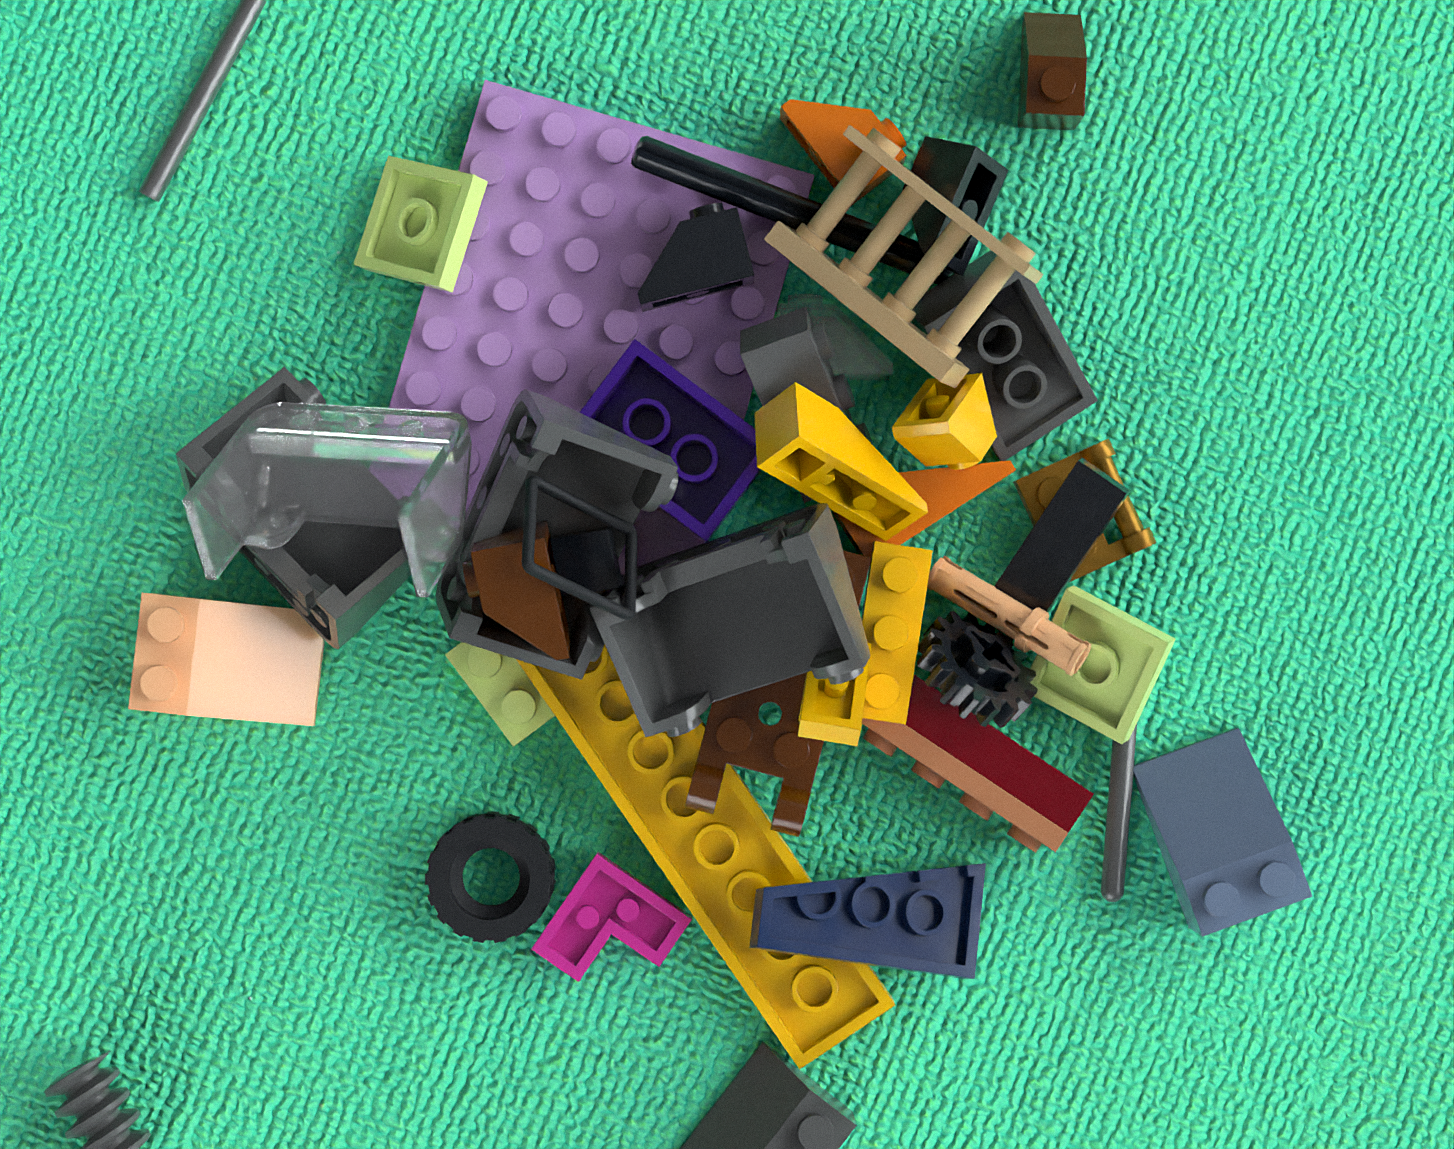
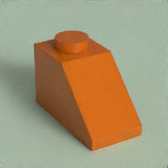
M789 99L780 108L779 119L833 189H835L863 152L861 148L843 135L849 125L865 136L869 134L872 128H875L901 148L894 159L902 165L904 164L907 155L902 148L907 143L903 135L890 119L885 118L880 122L870 109ZM881 166L854 203L893 173L884 166Z

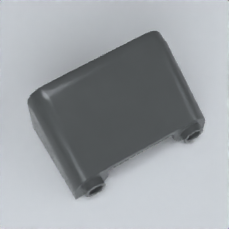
M283 367L176 453V458L185 490L198 509L329 645L338 650L360 631L443 541L444 529L442 526L444 521L435 507L424 498H420L416 502L412 498L404 496L399 500L326 426L325 417L321 410L326 405V401L317 387L307 378H302L298 381Z
M527 389L521 391L511 407L439 576L436 602L449 638L582 680L589 662L597 661L605 645L589 609L592 604L575 596L563 597L570 631L569 658L555 660L483 613L480 596L469 598L462 562L472 560L471 549L473 543L523 527L525 484L530 476H539L634 525L640 510L651 513L660 504L666 505L672 499L678 483V466L673 459L549 397ZM537 490L536 523L547 521L550 538L555 535L609 527ZM612 528L619 558L625 545L626 536L624 533ZM604 590L597 591L595 593L601 595L604 592Z
M827 503L808 506L638 566L636 613L630 620H623L594 605L589 607L645 737L664 731L667 732L669 737L685 734L701 724L699 716L707 710L711 703L812 671L816 679L828 678L832 685L850 681L863 673V667H865L870 658V650L837 525ZM625 573L621 575L623 584L620 588L605 590L601 596L624 606Z

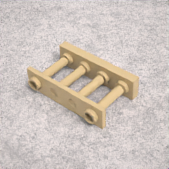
M849 125L843 135L861 148L863 152L808 225L801 223L797 230L777 221L764 240L938 381L956 388L970 370L955 358L962 350L958 346L959 342L1015 270L1035 284L1038 283L1044 274L1029 264L1036 253L1009 232L1004 235L1001 241L894 159L901 148L875 128H872L869 134L865 136ZM884 166L907 184V186L851 260L845 257L838 264L824 253L829 245L826 238L879 168ZM927 200L952 220L894 295L888 292L882 300L867 288L873 279L869 273L924 201ZM972 235L997 256L939 331L933 328L926 335L911 323L917 314L913 309L967 238Z

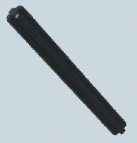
M642 136L638 140L632 154L631 164L634 168L771 221H780L797 230L801 223L808 225L823 205L649 136ZM845 213L826 238V241L856 253L876 225ZM899 234L879 262L911 274L925 254L921 252L918 241ZM944 268L934 283L938 285L952 276L953 272Z

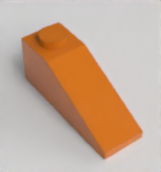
M1008 460L980 463L958 470L944 467L898 472L927 503L928 513L887 541L832 510L831 512L858 554L871 558L874 541L896 545L903 544L1016 471V468Z

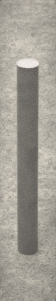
M240 0L139 189L140 193L160 202L265 6V0Z

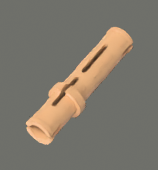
M947 556L941 557L930 570L927 585L929 590L937 592L973 616L1014 639V646L1022 652L1026 653L1032 650L1063 669L1070 676L1077 673L1085 662L1091 650V643L1081 640L1049 620V613L1040 607L1034 610L1028 608L992 584L985 582L952 562Z

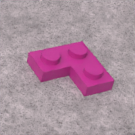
M597 852L531 950L579 982L612 934L660 967L691 922L692 916Z

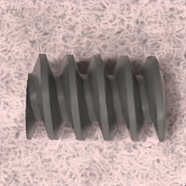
M110 1050L59 1075L44 1091L46 1097L66 1096L67 1099L54 1113L56 1118L76 1117L77 1121L66 1131L65 1136L67 1139L85 1136L87 1142L80 1149H140L151 1136L147 1128L129 1130V1127L141 1115L138 1108L120 1110L118 1108L130 1095L127 1087L112 1089L108 1087L120 1074L118 1067H98L102 1060L110 1053Z

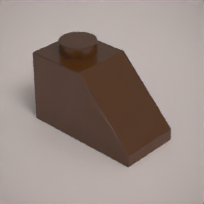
M1023 13L1018 128L1075 130L1085 114L1087 54L1081 15Z

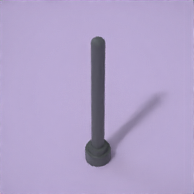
M1137 724L1128 741L1123 744L1112 741L1101 894L1109 902H1117L1124 895Z

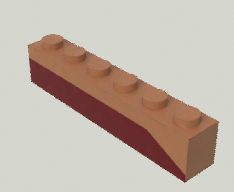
M916 675L913 676L906 725L866 718L862 719V724L869 728L863 739L892 757L897 748L901 749L917 760L911 768L914 773L939 789L945 780L949 781L965 792L959 802L987 821L993 812H996L1013 824L1007 834L1035 853L1041 844L1056 852L1094 795V793L990 724L986 727L981 726L975 714L970 712L965 719L960 717L958 705L955 707L950 703L944 705L940 702V691L934 687L927 686L925 681Z

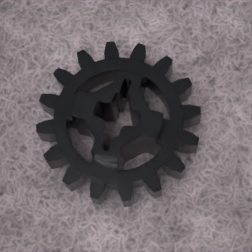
M950 611L945 618L939 616L923 634V638L918 643V651L923 655L917 661V665L931 673L925 681L926 685L929 687H939L941 689L940 702L944 705L950 703L954 707L958 705L959 716L963 719L971 712L976 715L981 726L986 727L993 719L1000 728L1004 727L1010 720L1015 722L1032 704L1031 699L1038 691L1030 683L1036 677V672L1022 664L1028 657L1027 654L1022 651H1014L1012 649L1014 646L1012 638L1002 634L1000 631L996 634L995 628L987 623L984 626L979 625L976 617L969 612L963 619L955 611Z

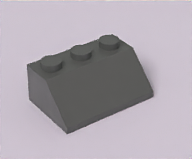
M762 1041L679 1149H839L857 1125L851 1109Z

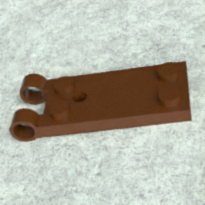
M843 551L859 609L872 558ZM806 673L712 703L685 803L686 808L713 814L726 764H731L783 778L770 830L799 837L824 743L822 740L798 736L799 713ZM773 702L781 708L782 716L778 723L766 725L761 722L758 712L764 703Z

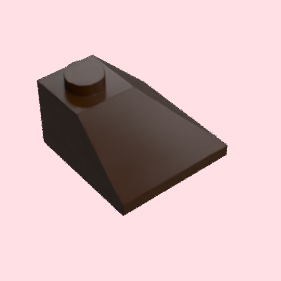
M547 521L537 522L534 563L557 574ZM523 527L473 543L471 549L472 560L462 562L469 598L480 596L483 613L555 660L568 659L570 631L563 597H561L560 589L529 575L523 569L521 562Z

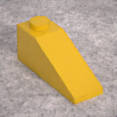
M794 382L754 413L757 467L819 503H827L832 511L877 537L887 541L928 513L927 503L838 407L797 382Z

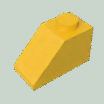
M982 373L965 375L956 388L946 385L936 378L927 379L891 427L894 439L925 466L947 465V467L954 470L969 468L979 463L997 437Z

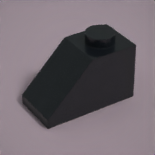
M925 136L910 170L983 228L1008 173V169L977 146ZM927 200L924 201L912 217L921 252L924 254L927 253L952 220ZM970 235L945 268L954 274L964 276L978 240Z
M723 203L700 206L689 211L690 219L679 222L637 293L642 312L754 284L755 275L737 207L724 210Z

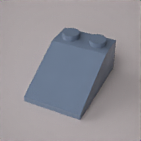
M1239 728L1231 729L1134 765L1133 777L1190 929L1203 937L1312 897L1292 839Z

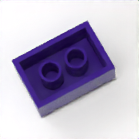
M636 339L632 341L579 412L673 459L678 466L677 487L669 503L666 505L660 504L659 508L706 543L762 471L757 467L755 428Z

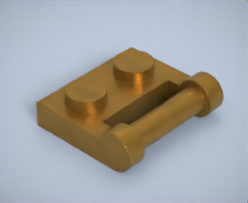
M1109 438L1013 482L1033 526H1035L1076 462L1081 458H1084L1124 486L1111 458L1116 453ZM1129 495L1114 515L1123 538L1108 545L1102 533L1069 582L1157 543L1150 527L1143 528Z

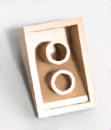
M142 593L128 709L185 716L315 726L325 640L293 608L158 593Z

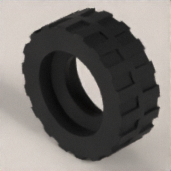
M487 812L485 814L469 816L444 833L429 856L427 862L429 863L428 872L425 873V885H428L430 893L427 895L430 905H434L439 920L443 924L447 923L454 929L452 932L460 937L465 935L473 938L472 941L484 943L485 940H494V943L506 941L507 938L513 936L517 937L537 922L550 902L556 882L555 860L551 857L549 851L550 846L546 839L540 837L536 832L537 829L532 824H526L519 820L520 817L499 814V812ZM482 849H500L508 853L518 866L520 873L518 888L515 894L504 903L498 905L479 903L465 889L463 883L465 864L474 853Z

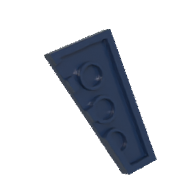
M986 863L758 888L755 894L749 948L961 979H975Z

